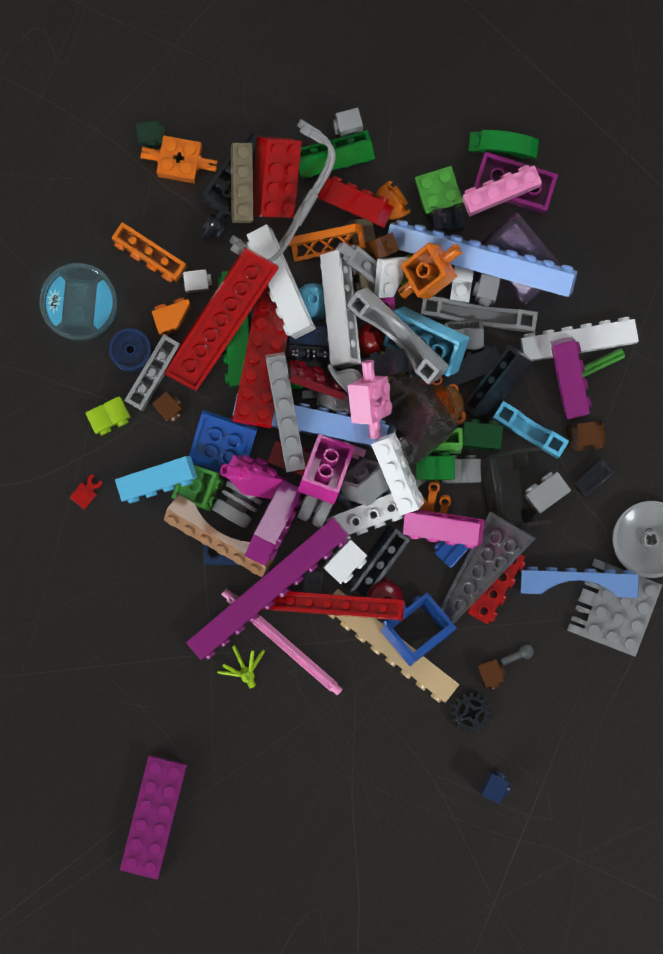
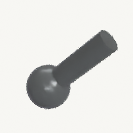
M523 644L520 646L519 651L499 659V662L502 666H505L520 658L530 659L534 654V649L529 644Z

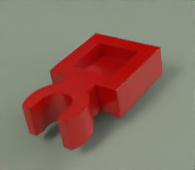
M93 474L88 477L87 485L81 483L69 497L83 509H86L97 496L93 490L100 488L103 483L100 480L98 484L94 485L92 483V479L95 477Z

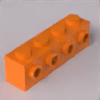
M123 222L112 236L115 247L121 251L126 249L131 253L130 256L138 262L143 260L147 263L146 267L153 272L158 270L163 273L161 277L170 283L172 281L177 283L183 272L187 269L186 263Z

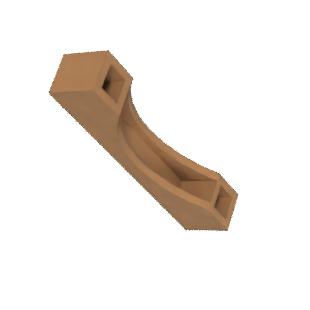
M178 494L167 508L164 521L169 525L180 529L186 535L192 536L202 544L216 550L219 554L233 560L236 564L250 570L253 574L263 578L274 563L275 557L273 561L268 560L266 566L246 557L245 554L250 542L230 538L211 527L203 519L195 503Z

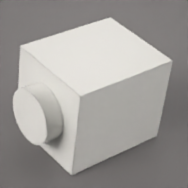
M206 269L183 272L186 293L209 291L212 279L211 274H207Z

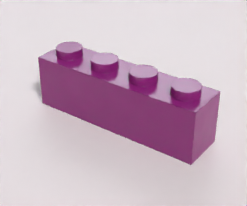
M573 337L551 341V350L564 415L567 419L590 414L589 408L592 405L590 397L586 396L585 390L588 389L586 378L582 376V371H585L583 361L579 360L578 353H581L579 341L576 342Z

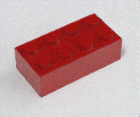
M257 136L253 174L254 215L260 217H294L302 141L292 138Z

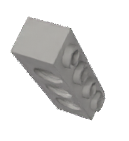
M163 334L124 400L125 402L142 412L144 411L165 376L164 372L181 345L180 343Z

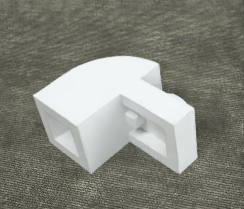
M454 265V271L458 277L452 281L450 300L469 303L474 271Z

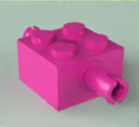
M233 455L229 465L224 464L220 469L221 475L227 477L243 495L273 499L282 480L287 481V477L284 474H277V471L267 465V461L260 457L255 459L247 455Z

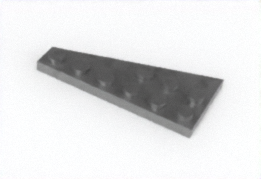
M489 512L484 522L482 543L476 546V548L470 549L440 607L451 622L455 624L536 538L498 515Z

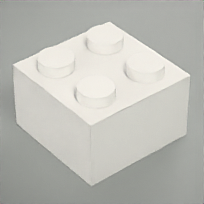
M348 539V542L339 548L322 567L340 584L342 582L347 583L353 577V570L355 568L360 569L367 562L365 560L367 555L354 542Z

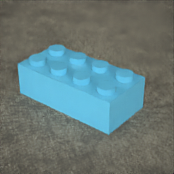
M401 307L393 311L449 365L444 375L449 377L459 371L470 337L407 307ZM386 335L383 346L388 348L396 347V350L401 349Z

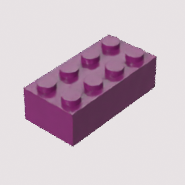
M485 152L474 187L479 189L483 187V183L489 180L496 182L501 179L502 175L509 172L515 174L519 172V168L526 166V164ZM536 168L542 182L541 186L510 199L506 203L545 214L558 174Z
M282 480L253 534L245 554L246 557L266 566L268 560L273 561L304 499L301 497L302 493L298 492L299 487Z

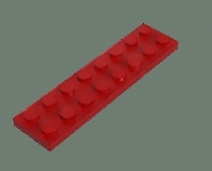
M245 247L177 349L164 374L197 391L279 269L278 265Z
M268 285L255 303L233 415V422L271 428L275 410L265 355L285 353L288 335L283 329L285 323L283 318L280 319L276 312L278 307L276 302H273L269 296L270 288Z

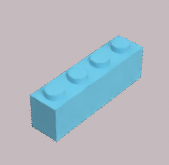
M185 456L115 479L121 501H128L131 504L140 501L139 497L146 495V498L156 496L157 491L160 490L164 492L174 490V486L181 484L182 487L193 483L192 480L197 479L191 456Z

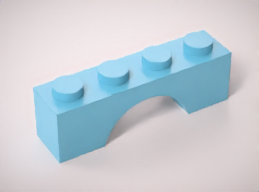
M504 401L492 418L495 422H499L500 425L556 459L560 457L569 442L554 431L535 423Z

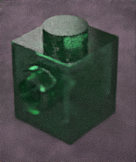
M159 120L136 124L140 146L157 147L159 143H162L165 130L164 125L160 126Z

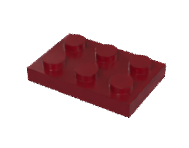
M289 359L287 368L290 382L344 401L347 393L331 373L325 372L318 366H308L301 360L294 361Z

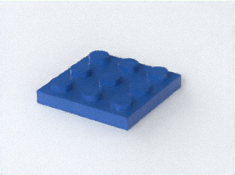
M203 410L189 454L193 465L221 474L220 469L222 465H229L233 455L250 456L258 428L233 422L232 419Z

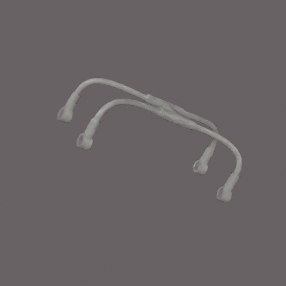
M302 119L297 124L301 128L300 132L318 143L326 145L328 156L313 188L309 190L294 215V220L279 241V251L268 259L271 262L281 256L298 227L302 225L316 201L318 193L328 179L336 159L335 150L330 140L322 134V131ZM235 235L229 241L233 244L230 250L238 255L241 254L245 247L249 248L246 242Z

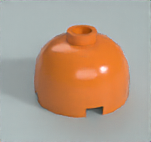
M388 181L378 189L375 198L378 195L388 199V204L394 207L389 219L403 218L411 210L410 208L406 210L405 205L408 203L398 187H392L391 184L393 182Z

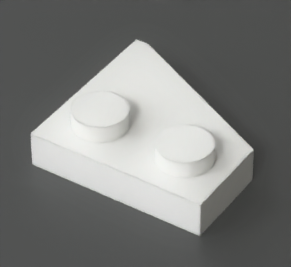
M409 257L377 259L374 294L378 298L394 297L405 275L400 265L408 260Z

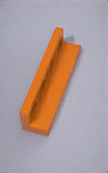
M351 224L293 236L288 245L292 246L294 262L317 258L322 254L337 250L331 246L335 238H339L348 246H351V243L348 241L353 234H358L359 244L355 246L366 248L363 228L360 224ZM321 241L325 244L322 252L318 253L313 248L317 242ZM304 245L308 248L304 256H299L297 246Z

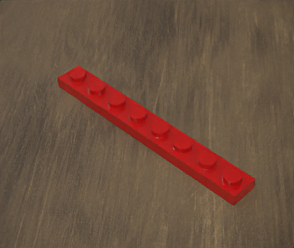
M289 591L282 598L279 596L273 600L275 604L268 610L403 621L405 601Z

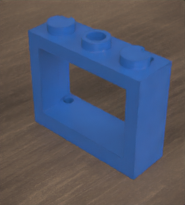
M428 593L423 596L419 594L411 601L412 605L409 607L404 606L403 620L422 606L441 631L414 653L393 629L402 621L387 619L383 622L385 626L381 629L382 634L409 666H412L457 629Z

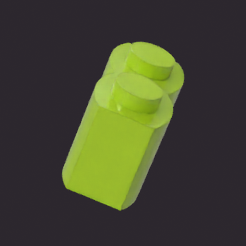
M120 396L86 412V416L95 434L100 433L101 436L111 432L110 428L118 425V427L129 423L128 419L131 418Z

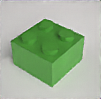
M452 166L415 177L414 183L425 217L431 216L432 210H450L462 206L463 200Z

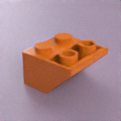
M179 298L174 300L172 305L166 306V304H161L152 311L161 338L163 334L168 336L180 332L192 308L188 299Z

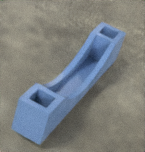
M527 567L526 570H522L521 593L543 594L560 583L579 580L602 585L617 597L638 598L639 575L635 574V571L623 570V574H615V570L604 569V573H596V569H584V572H577V568H565V572H559L554 567H546V571H538V567Z

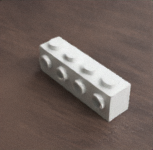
M395 432L377 438L371 445L400 515L418 510L424 504L423 497L418 490L415 477L408 466L407 458L403 454L399 439L396 437Z
M391 493L376 499L374 503L368 506L360 505L329 517L325 521L327 523L332 518H336L349 534L356 532L358 536L368 532V527L374 525L376 529L386 525V520L392 519L394 522L404 517L400 515Z

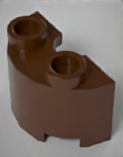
M603 421L566 426L567 440L569 441L568 448L574 449V452L585 451L586 446H593V449L604 448L606 437Z

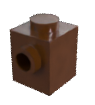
M393 232L365 242L369 255L375 260L399 251Z
M167 391L152 403L167 422H175L181 416L180 412L183 411L180 408L182 403L176 396L172 398Z
M496 659L477 665L486 688L490 687L492 690L501 686V682L504 681L503 677L506 674L503 666H499Z

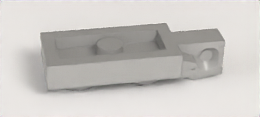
M340 242L336 249L344 255L342 259L375 285L377 261L359 246L353 244L348 246L346 243Z

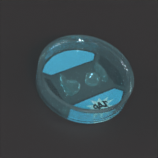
M84 263L67 264L50 274L42 286L39 301L41 314L47 325L61 337L74 341H85L102 334L113 322L118 302L115 288L109 278L98 268Z

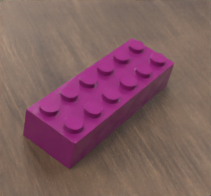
M153 755L148 756L120 867L121 871L158 880L187 764Z

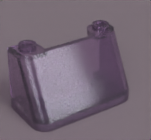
M517 212L481 242V245L498 246L499 250L516 251L518 252L517 255H532L536 257V260L542 262L543 260H550L555 263L554 265L562 267ZM510 281L515 286V296L521 303L524 301L528 304L544 291Z

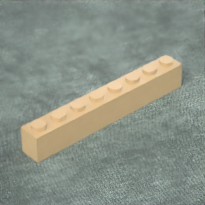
M339 589L333 594L347 596ZM328 615L332 619L335 617L340 619V625L347 631L350 629L354 630L357 633L355 637L361 642H369L372 645L370 649L376 654L383 653L387 657L385 661L394 667L397 664L402 668L400 672L408 679L411 676L416 679L417 682L415 684L423 691L426 688L431 691V697L438 703L441 700L446 703L459 686L456 681L424 656L412 666H409L382 634L381 629L385 625L377 619ZM405 642V644L414 653L416 650Z

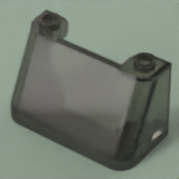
M393 375L389 381L390 402L392 403L391 414L381 420L393 421L409 444V447H406L404 450L406 460L409 464L419 463L454 433L457 424L431 386L419 375Z

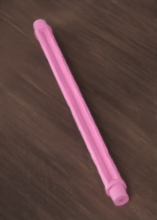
M227 588L221 594L230 605L239 598L238 595L234 592L232 593ZM262 616L252 622L253 625L330 692L332 691L338 695L343 690L332 677Z

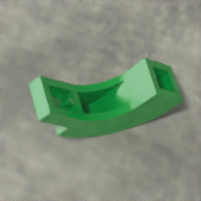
M482 130V132L470 133L468 151L472 153L496 152L509 154L520 159L537 158L539 140L514 132Z

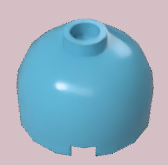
M309 283L302 286L299 292L312 321L322 320L326 317L323 286L318 283Z

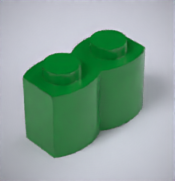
M441 452L439 456H431V453H419L420 456L415 457L416 480H455V456H450V452Z

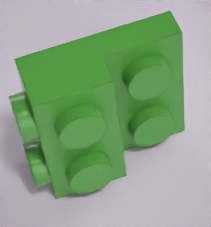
M194 465L197 479L192 480L193 483L187 486L176 485L171 498L175 499L179 494L195 503L196 507L211 511V508H213L217 501V491L223 487V475Z

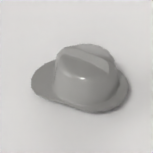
M328 365L330 373L348 395V385L363 378L361 373L355 369L349 368L338 372L332 365Z

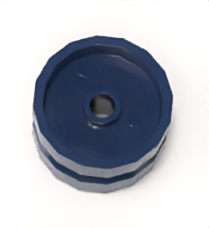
M127 328L117 332L109 344V355L114 364L121 370L129 373L143 370L153 353V347L148 337L140 330L134 328ZM131 347L134 351L133 353H128L127 349Z

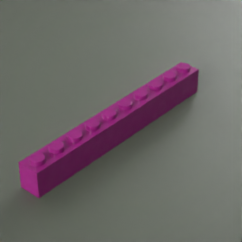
M332 518L186 642L200 660L204 658L209 660L216 654L215 649L221 646L223 648L231 641L230 636L234 633L236 635L240 634L245 629L244 625L248 621L252 623L259 618V612L262 609L267 611L275 604L273 601L275 598L285 596L290 591L288 587L293 583L296 586L304 579L303 575L307 571L312 573L318 568L319 565L317 563L321 559L326 561L334 554L332 552L334 548L344 546L348 542L347 537L350 534L336 518Z

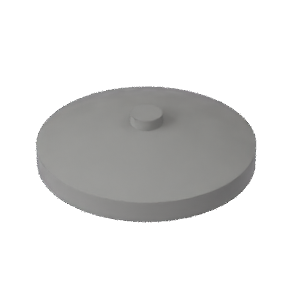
M645 501L637 503L625 510L614 526L612 544L617 559L625 569L635 571V574H638L640 577L658 578L663 576L662 502Z

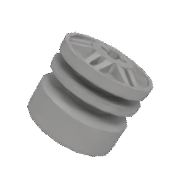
M228 481L226 486L233 491L230 494L223 490L222 493L228 498L227 501L217 499L211 510L246 530L252 520L246 513L247 510L257 512V509L251 506V503L254 502L261 505L263 501L255 496L243 495L233 483Z

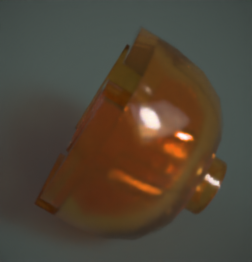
M438 385L432 388L428 394L430 397L429 403H426L427 414L430 419L438 424H449L456 421L464 410V400L461 393L451 386Z

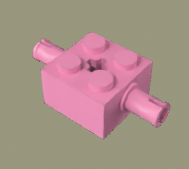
M366 360L361 362L363 378L348 385L352 423L368 424L369 438L377 439L382 437L380 420L390 415L392 410L389 394L390 384L388 383V376L375 375L374 361Z

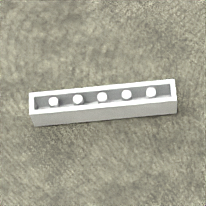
M267 224L247 234L249 249L266 259L274 256L280 249L273 230ZM282 253L278 259L273 261V263L278 265L279 269L268 284L270 288L268 293L271 300L276 302L278 307L276 312L279 318H283L285 333L297 339L315 330V326Z
M335 250L320 255V267L323 279L322 286L328 331L327 340L330 352L329 360L333 367L344 369L361 364L356 314L347 306L354 296L352 268L342 259L344 255Z
M629 317L619 318L618 322L611 323L610 320L601 321L596 326H592L591 323L582 324L578 329H573V326L561 328V332L555 333L554 330L543 331V335L535 336V333L524 334V338L520 339L522 352L532 361L553 358L550 342L573 337L576 342L579 341L581 353L632 345L639 342L635 319L630 320Z

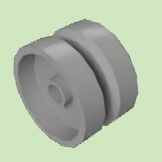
M305 495L297 518L306 522L314 512L316 514L312 523L314 526L322 528L333 504Z

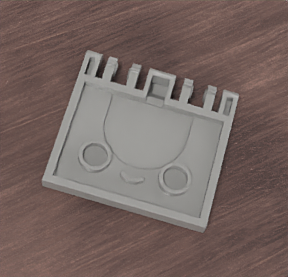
M594 559L591 565L603 571L604 569L615 570V574H623V569ZM639 576L638 598L617 597L602 585L585 581V585L598 591L595 593L584 588L582 589L578 601L592 606L591 610L576 605L575 609L589 614L588 618L584 621L579 617L572 616L571 620L584 625V628L569 623L567 631L636 657L662 584Z

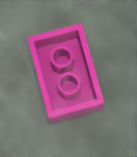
M318 434L298 492L334 505L355 447Z

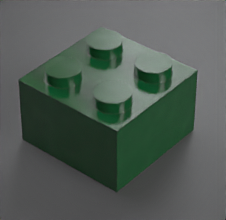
M468 419L462 425V448L499 451L502 443L503 426H500L499 422L495 421L480 424V420Z

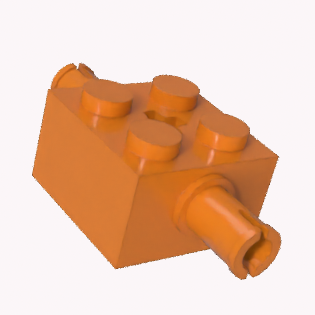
M163 136L162 146L159 150L142 147L141 159L157 161L156 173L161 178L195 184L199 169L217 171L218 160L201 158V142ZM182 156L183 160L177 163L176 159Z
M427 243L400 265L408 279L407 283L398 288V292H401L400 296L405 299L415 291L417 297L432 298L458 277L451 262L463 253L460 250L461 248L457 244H453L452 247L444 252L440 245Z

